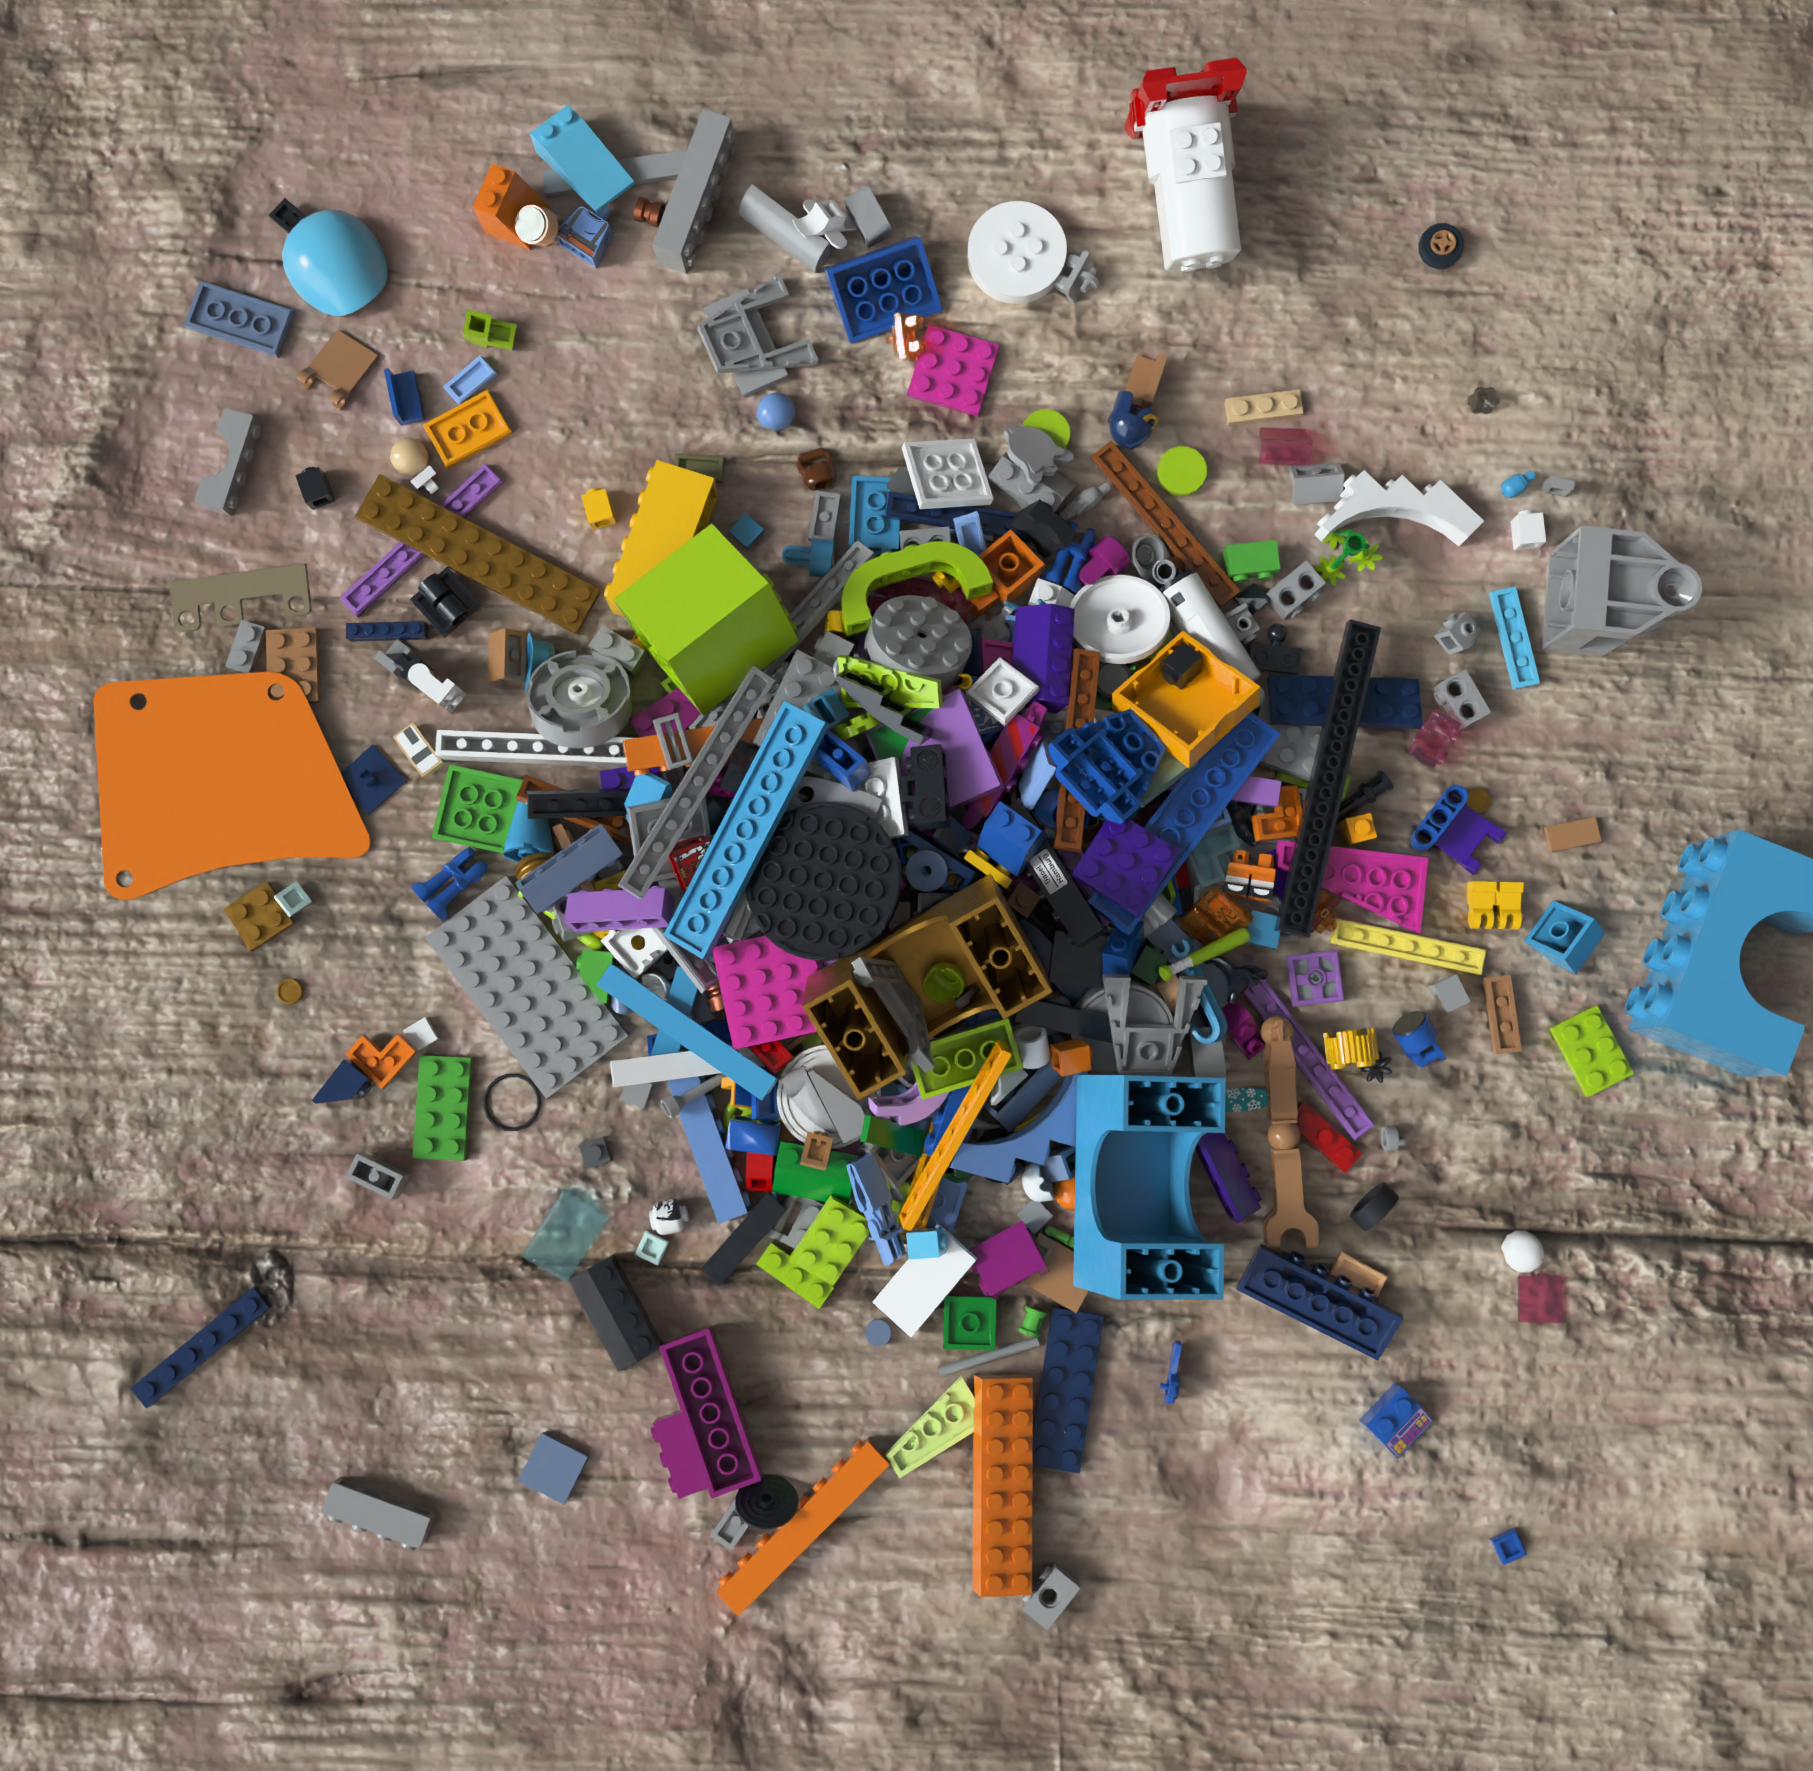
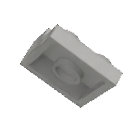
M893 1117L885 1119L897 1123ZM862 1142L863 1144L858 1148L862 1155L867 1153L874 1154L883 1177L890 1187L898 1189L916 1169L919 1160L917 1156Z

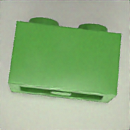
M1277 540L1226 545L1223 550L1225 573L1231 580H1234V583H1244L1249 581V578L1259 577L1260 581L1270 580L1280 571Z

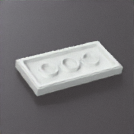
M944 1228L943 1233L947 1234L948 1237L946 1253L940 1258L908 1259L873 1301L882 1312L910 1337L918 1331L978 1259Z

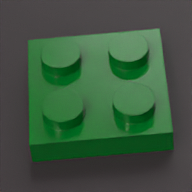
M947 1295L944 1298L943 1349L995 1351L996 1300L991 1296Z

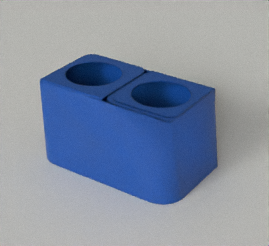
M733 1115L729 1123L725 1148L766 1155H778L782 1121L759 1120L748 1116Z

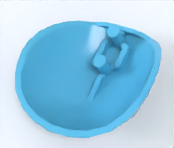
M342 210L315 212L302 219L291 230L285 240L282 257L286 276L296 292L307 303L325 314L343 316L353 313L373 300L386 284L388 268L382 247L369 227L354 215Z

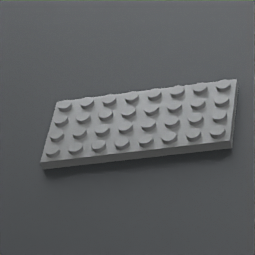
M505 876L431 932L425 939L546 1099H549L622 1043L629 1035L606 1004L601 1003L579 975L580 970H577L574 962L526 899L518 896L519 890L510 878Z

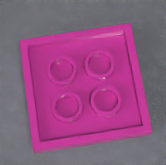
M928 324L907 397L978 417L997 357L999 344Z

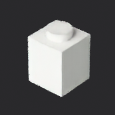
M1534 510L1521 511L1510 521L1514 551L1539 549L1546 543L1543 512L1534 513Z

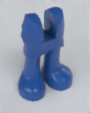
M1070 521L1071 528L1076 531L1078 524ZM1087 528L1081 545L1071 541L1067 548L1056 550L1058 553L1053 565L1049 570L1043 572L1039 579L1060 585L1069 555H1071L1073 561L1062 587L1076 595L1083 588L1079 573L1087 561L1088 551L1095 545V529Z
M471 847L458 853L451 861L442 866L444 868L442 871L428 881L416 882L411 886V889L418 897L427 903L426 905L443 922L449 916L448 905L460 892L465 891L470 884L479 881L486 874L488 864L483 860L477 862L468 871L463 867L476 855V852ZM450 878H454L455 881L450 886H448L439 895L431 899L434 893L444 883H446Z

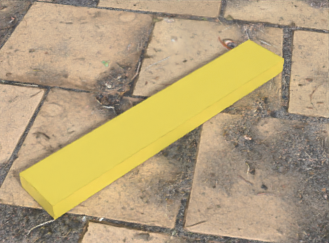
M1335 918L1333 921L1329 944L1475 975H1482L1486 955L1485 949Z

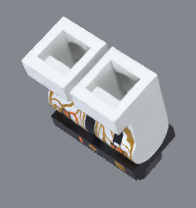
M401 653L394 662V665L402 671L400 673L402 678L416 689L419 688L451 714L467 696L465 692L448 678L442 683L440 677L433 672V669L416 655L411 659L405 653Z

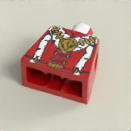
M704 835L677 842L668 856L679 886L684 893L711 843V840Z

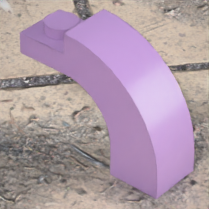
M916 1082L908 1091L900 1095L868 1097L867 1107L878 1118L890 1119L893 1117L899 1125H907L920 1121L933 1113L943 1103L949 1092L922 1100Z

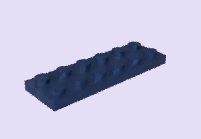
M1269 674L1267 683L1270 725L1322 726L1334 676ZM1370 677L1358 727L1420 729L1423 726L1419 679Z
M1052 1307L1033 1424L1032 1466L1080 1474L1104 1321L1103 1315L1081 1311L1075 1313L1070 1309Z

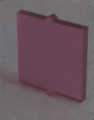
M1540 1273L1537 1276L1518 1275V1322H1537L1539 1325L1544 1323H1563L1562 1277L1543 1276Z

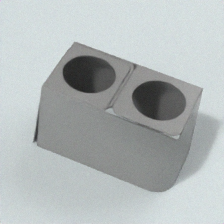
M869 186L844 198L845 209L866 247L869 248L892 236L890 223Z

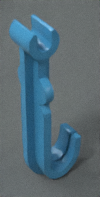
M1188 938L1182 939L1185 951L1181 950L1179 943L1172 944V952L1180 960L1194 952V944ZM1200 964L1184 969L1187 976H1205ZM1207 981V985L1203 987L1200 995V1003L1212 1026L1213 1032L1210 1036H1206L1201 1032L1197 1024L1194 1023L1191 1024L1190 1030L1201 1043L1214 1044L1224 1038L1227 1033L1228 1024Z

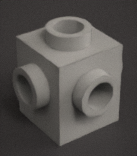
M1466 611L1458 615L1453 613L1447 616L1442 621L1443 626L1434 637L1447 654L1450 655L1470 648L1476 642L1475 637L1482 630Z

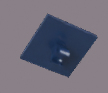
M371 745L341 772L350 795L368 815L407 782L374 745Z

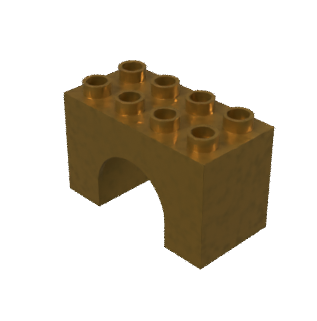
M989 874L879 936L873 943L858 953L838 959L808 976L802 1007L855 1096L860 1100L907 1074L906 1063L909 1059L907 1053L909 1045L905 1039V1034L874 988L864 987L863 984L860 985L853 975L855 969L851 962L859 957L896 962L907 984L922 1001L929 1039L956 1022L988 1009H998L1003 1019L1052 993V989L1040 958L993 876ZM940 962L955 964L965 976V988L976 982L980 988L979 995L968 999L970 1004L962 1009H958L954 1003V998L950 999L946 1004H940L931 1000L924 993L922 984L928 970L933 965Z

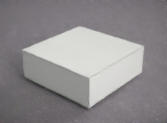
M427 1017L422 1018L403 1030L409 1042L419 1051L439 1040Z

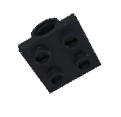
M448 566L439 574L434 573L424 579L418 587L419 592L410 599L444 638L482 606Z

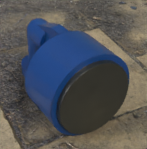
M1409 1012L1395 1022L1392 1034L1406 1056L1413 1060L1417 1066L1424 1067L1439 1058L1442 1061L1446 1059L1435 1041L1438 1032L1425 1012ZM1430 1045L1433 1046L1431 1050L1423 1054V1050L1428 1048Z

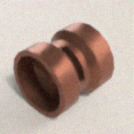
M640 196L634 208V221L640 223L646 221L649 222L650 226L659 228L665 212V204L658 201L650 203L648 198Z

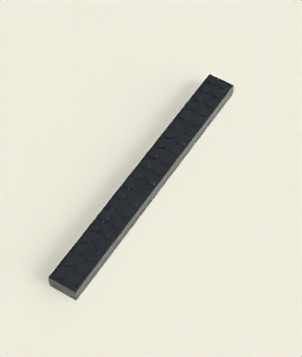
M1352 619L1346 622L1274 931L1302 938H1310L1381 627Z

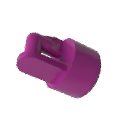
M1104 536L1088 551L1090 561L1079 573L1082 586L1092 585L1103 575L1116 576L1130 564V554L1125 546L1112 536Z

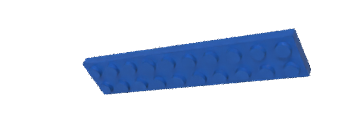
M1250 712L1202 756L1195 767L1182 777L1149 820L1144 829L1180 850L1139 918L1097 892H1094L1087 902L1093 910L1129 935L1280 736V733Z

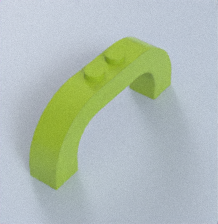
M936 541L918 546L912 544L905 547L904 550L885 552L880 557L860 565L848 578L843 589L841 617L845 632L849 636L869 630L872 616L866 600L877 588L930 572L941 571L955 577L961 584L966 599L971 600L991 594L993 580L988 568L974 552L952 542Z

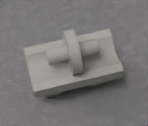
M1084 250L1081 255H1069L1066 261V268L1072 271L1069 276L1060 274L1055 281L1057 290L1064 293L1068 301L1072 303L1076 302L1081 291L1086 293L1088 288L1095 289L1099 284V280L1095 277L1097 269L1094 268L1095 264L1090 259L1091 254Z

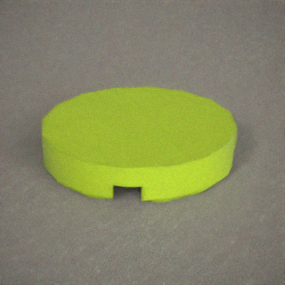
M1041 409L1031 413L1025 419L1023 426L1042 430L1051 437L1058 447L1067 448L1070 439V426L1065 417L1059 412Z
M1177 446L1169 449L1162 455L1157 466V478L1160 486L1174 496L1186 497L1194 494L1203 485L1207 476V465L1204 457L1197 450L1188 446Z

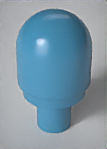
M1530 470L1523 475L1520 473L1512 475L1502 483V494L1507 498H1514L1526 491L1528 483L1536 479L1535 474Z

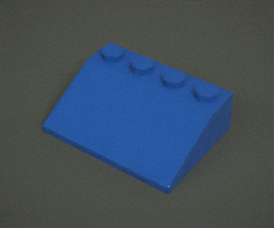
M914 236L823 268L850 343L907 324L906 317L912 316L913 321L943 311L921 237Z

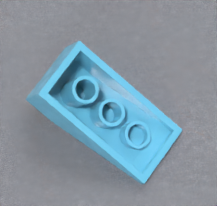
M566 105L530 132L536 153L596 213L635 185L630 175L586 122L569 105Z

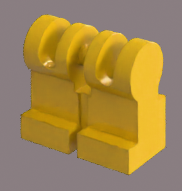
M1467 882L1469 927L1471 929H1479L1482 916L1485 929H1492L1494 918L1497 929H1505L1508 917L1509 928L1511 930H1519L1522 921L1521 893H1523L1524 882ZM1493 905L1496 906V915H1495V917H1494V912H1493Z

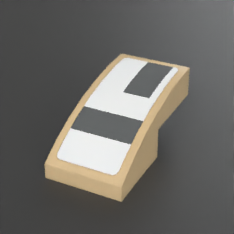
M414 722L393 736L406 757L424 779L444 765L442 759L435 755V749L429 744Z

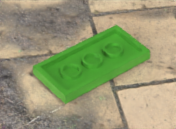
M420 1055L413 1158L466 1160L473 1058Z

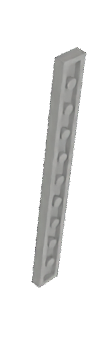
M856 541L788 616L797 627L795 633L799 642L761 670L769 677L775 672L774 669L778 668L827 612L842 597L844 586L854 570L863 563L877 557L873 551L859 541ZM736 691L704 716L700 714L689 726V729L716 725Z
M755 666L750 668L618 884L619 887L639 900L645 896L775 682L774 679Z

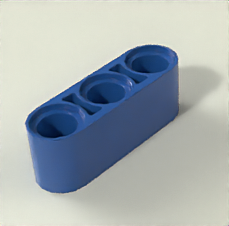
M1452 785L1447 788L1422 820L1410 838L1411 846L1419 852L1428 851L1465 805L1468 793L1463 786ZM1448 794L1458 795L1460 803H1452L1448 798ZM1433 814H1442L1445 818V823L1439 824L1435 822ZM1418 834H1427L1430 838V843H1421L1418 840Z

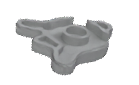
M1008 425L1005 428L1004 437L1006 438V444H1008L1007 454L1025 472L1030 485H1039L1042 476L1055 475L1058 469L1055 464L1069 465L1072 462L1073 453L1058 447L1051 437L1042 430L1017 425Z

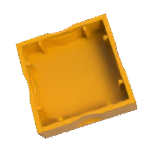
M1184 631L1180 632L1162 648L1148 665L1136 671L1112 693L1113 712L1119 713L1133 709L1167 746L1166 752L1187 768L1192 767L1259 705L1260 686L1233 666L1219 660L1208 648ZM1184 642L1202 655L1203 661L1202 672L1181 690L1174 684L1167 683L1162 676V661Z

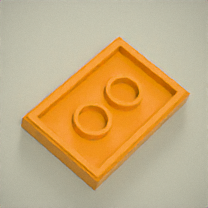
M488 389L423 424L447 469L513 434Z

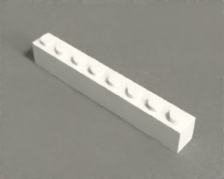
M437 730L435 755L442 760L626 767L622 741L633 738L613 737L599 746L569 748L556 745L540 734Z

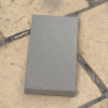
M748 288L704 307L703 311L706 318H710L722 309H727L742 296L744 298L750 294ZM758 309L746 313L763 353L776 350ZM785 368L732 372L743 398L788 378Z

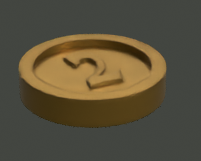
M1474 788L1468 792V799L1465 804L1479 814L1489 808L1491 798L1486 790Z
M285 979L277 986L276 995L284 1004H295L302 998L303 988L297 980Z

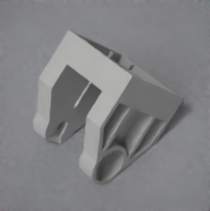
M1580 526L1549 553L1541 651L1602 657L1638 635L1649 634L1666 623V617L1678 616L1692 608L1701 597L1703 590L1702 581L1693 568L1679 563L1645 532ZM1667 587L1675 589L1674 596H1669L1666 593Z

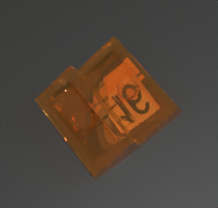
M1214 884L1188 910L1178 925L1206 946L1240 928H1246L1252 922L1254 916Z

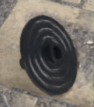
M763 1475L761 1481L739 1488L735 1498V1507L739 1517L749 1527L764 1530L779 1528L787 1524L796 1514L799 1503L798 1494L793 1485L784 1478L775 1475Z

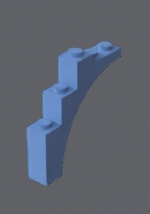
M1088 1071L1064 1076L1063 1082L1053 1100L1037 1118L1024 1128L1006 1137L988 1142H962L948 1167L1009 1183L1010 1178L1015 1172V1158L1044 1165V1161L1050 1153V1140L1076 1147L1077 1075H1087Z

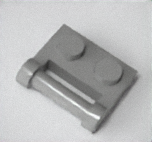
M787 1195L784 1205L788 1210L766 1235L795 1249L824 1204L817 1200ZM796 1201H800L804 1204L789 1235L782 1233L783 1227Z

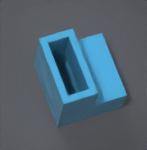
M833 687L803 706L807 713L830 724L828 729L850 715Z

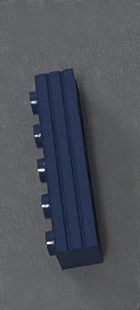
M425 621L346 623V639L350 642L428 640V624Z

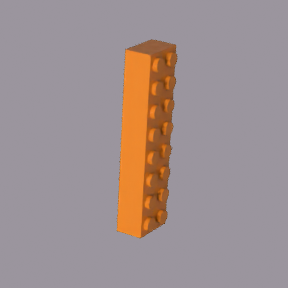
M1026 1374L974 1375L973 1590L980 1597L1032 1595L1033 1378Z

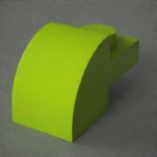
M467 309L463 337L480 347L487 348L488 345L512 351L517 324L492 319L490 314Z

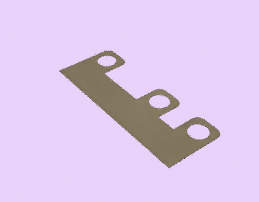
M305 563L169 582L174 629L178 632L198 629L200 625L198 605L215 604L216 622L220 626L240 623L242 620L240 599L282 594L284 613L288 617L306 615L310 611ZM294 596H300L304 600L303 609L297 612L292 611L288 605L289 600ZM231 605L236 609V617L233 620L226 621L222 619L220 613L224 606ZM184 611H189L194 615V622L188 627L181 626L178 621L179 615Z

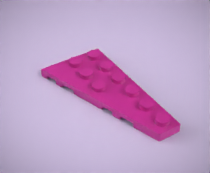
M1277 841L1276 867L1288 872L1295 842ZM1331 846L1321 888L1420 934L1429 858Z

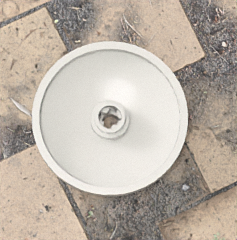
M1129 575L1102 577L1094 584L1085 585L1079 590L1070 604V608L1075 609L1073 642L1079 649L1100 652V661L1104 663L1126 664L1144 659L1163 644L1169 632L1170 609L1167 600L1154 585L1138 577Z

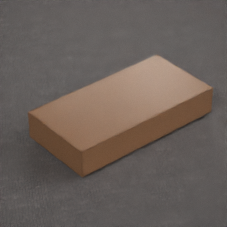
M1596 817L1544 828L1549 853L1601 842Z

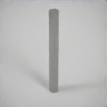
M1033 1337L995 1349V1351H988L939 1366L940 1377L1040 1347L1038 1338Z

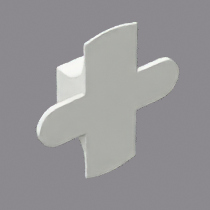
M805 200L803 207L808 214L802 218L792 220L797 230L805 238L824 235L832 246L839 249L845 248L847 240L841 232L857 229L851 218L845 212H842L834 200L820 202Z

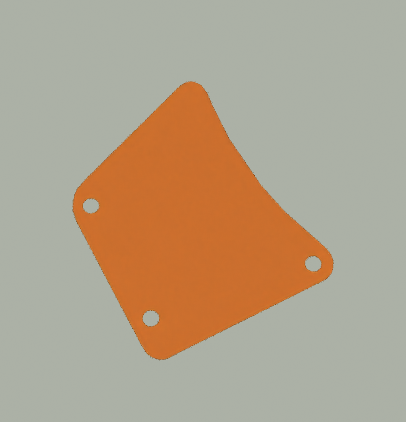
M254 672L106 683L96 691L93 702L103 878L108 893L119 900L135 899L184 878L226 866L286 858L350 859L361 857L368 851L370 847L369 834L301 687L288 676L276 672ZM280 684L284 688L283 698L277 701L270 699L268 689L271 685ZM141 693L146 697L147 703L143 709L135 710L132 708L130 699L134 694ZM126 870L132 874L133 882L128 887L118 885L116 876L120 871Z

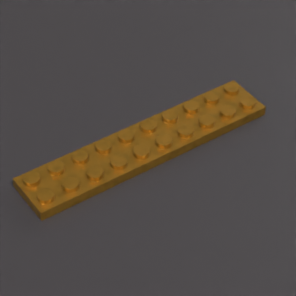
M381 474L378 475L355 515L357 520L446 567L448 566L450 569L576 635L601 593L600 589Z

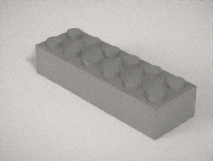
M702 109L652 244L660 266L687 274L689 266L693 267L695 263L697 244H701L703 241L704 225L710 221L713 213L711 206L714 199L717 200L719 198L721 179L727 176L729 170L728 160L730 155H734L737 149L735 129H733L730 117Z

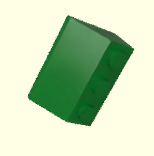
M780 1141L772 1192L826 1202L830 1195H833L849 1204L852 1185L846 1165L858 1159L857 1154L831 1150L827 1168L824 1171L800 1165L804 1144Z

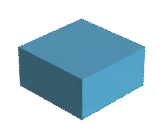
M1254 910L1249 911L1246 929L1250 933V941L1247 944L1272 950L1277 949L1280 932L1274 930L1278 916Z

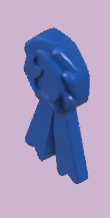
M1176 1340L1171 1347L1166 1384L1160 1383V1388L1165 1389L1164 1402L1167 1404L1175 1403L1180 1388V1378L1176 1372L1182 1344L1181 1341Z

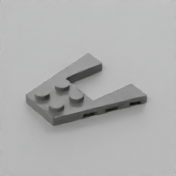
M780 273L774 275V278L765 284L763 282L757 286L753 292L744 298L742 296L727 309H722L698 325L697 330L717 374L814 366L818 364L819 360L809 339L764 354L747 318L746 313L788 299L789 293Z
M1102 974L1118 1074L1171 1076L1182 1049L1183 1038L1191 1026L1190 1020L1194 1010H1197L1200 1003L1203 987L1207 985V978L1205 976H1179L1174 1025L1126 1024L1131 978L1128 974Z

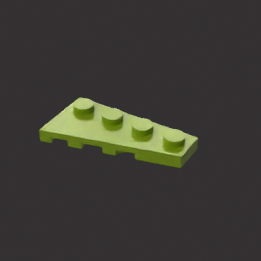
M843 654L838 656L839 673L848 669L893 689L890 699L909 708H940L943 706L940 679L897 670ZM841 687L842 703L845 707L863 708Z

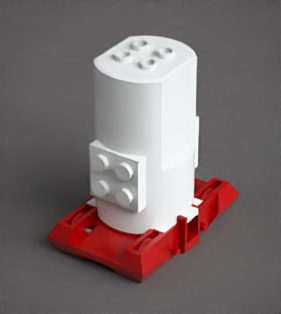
M1238 58L1210 61L1206 63L1204 70H1201V72L1177 75L1176 67L1148 70L1143 77L1140 87L1132 89L1130 94L1131 103H1129V113L1124 129L1132 139H1144L1148 179L1155 186L1164 266L1167 271L1189 272L1201 268H1216L1221 266V264L1231 262L1241 251L1232 169L1236 165L1230 118H1234L1238 112L1236 96L1242 87L1247 73L1246 67Z

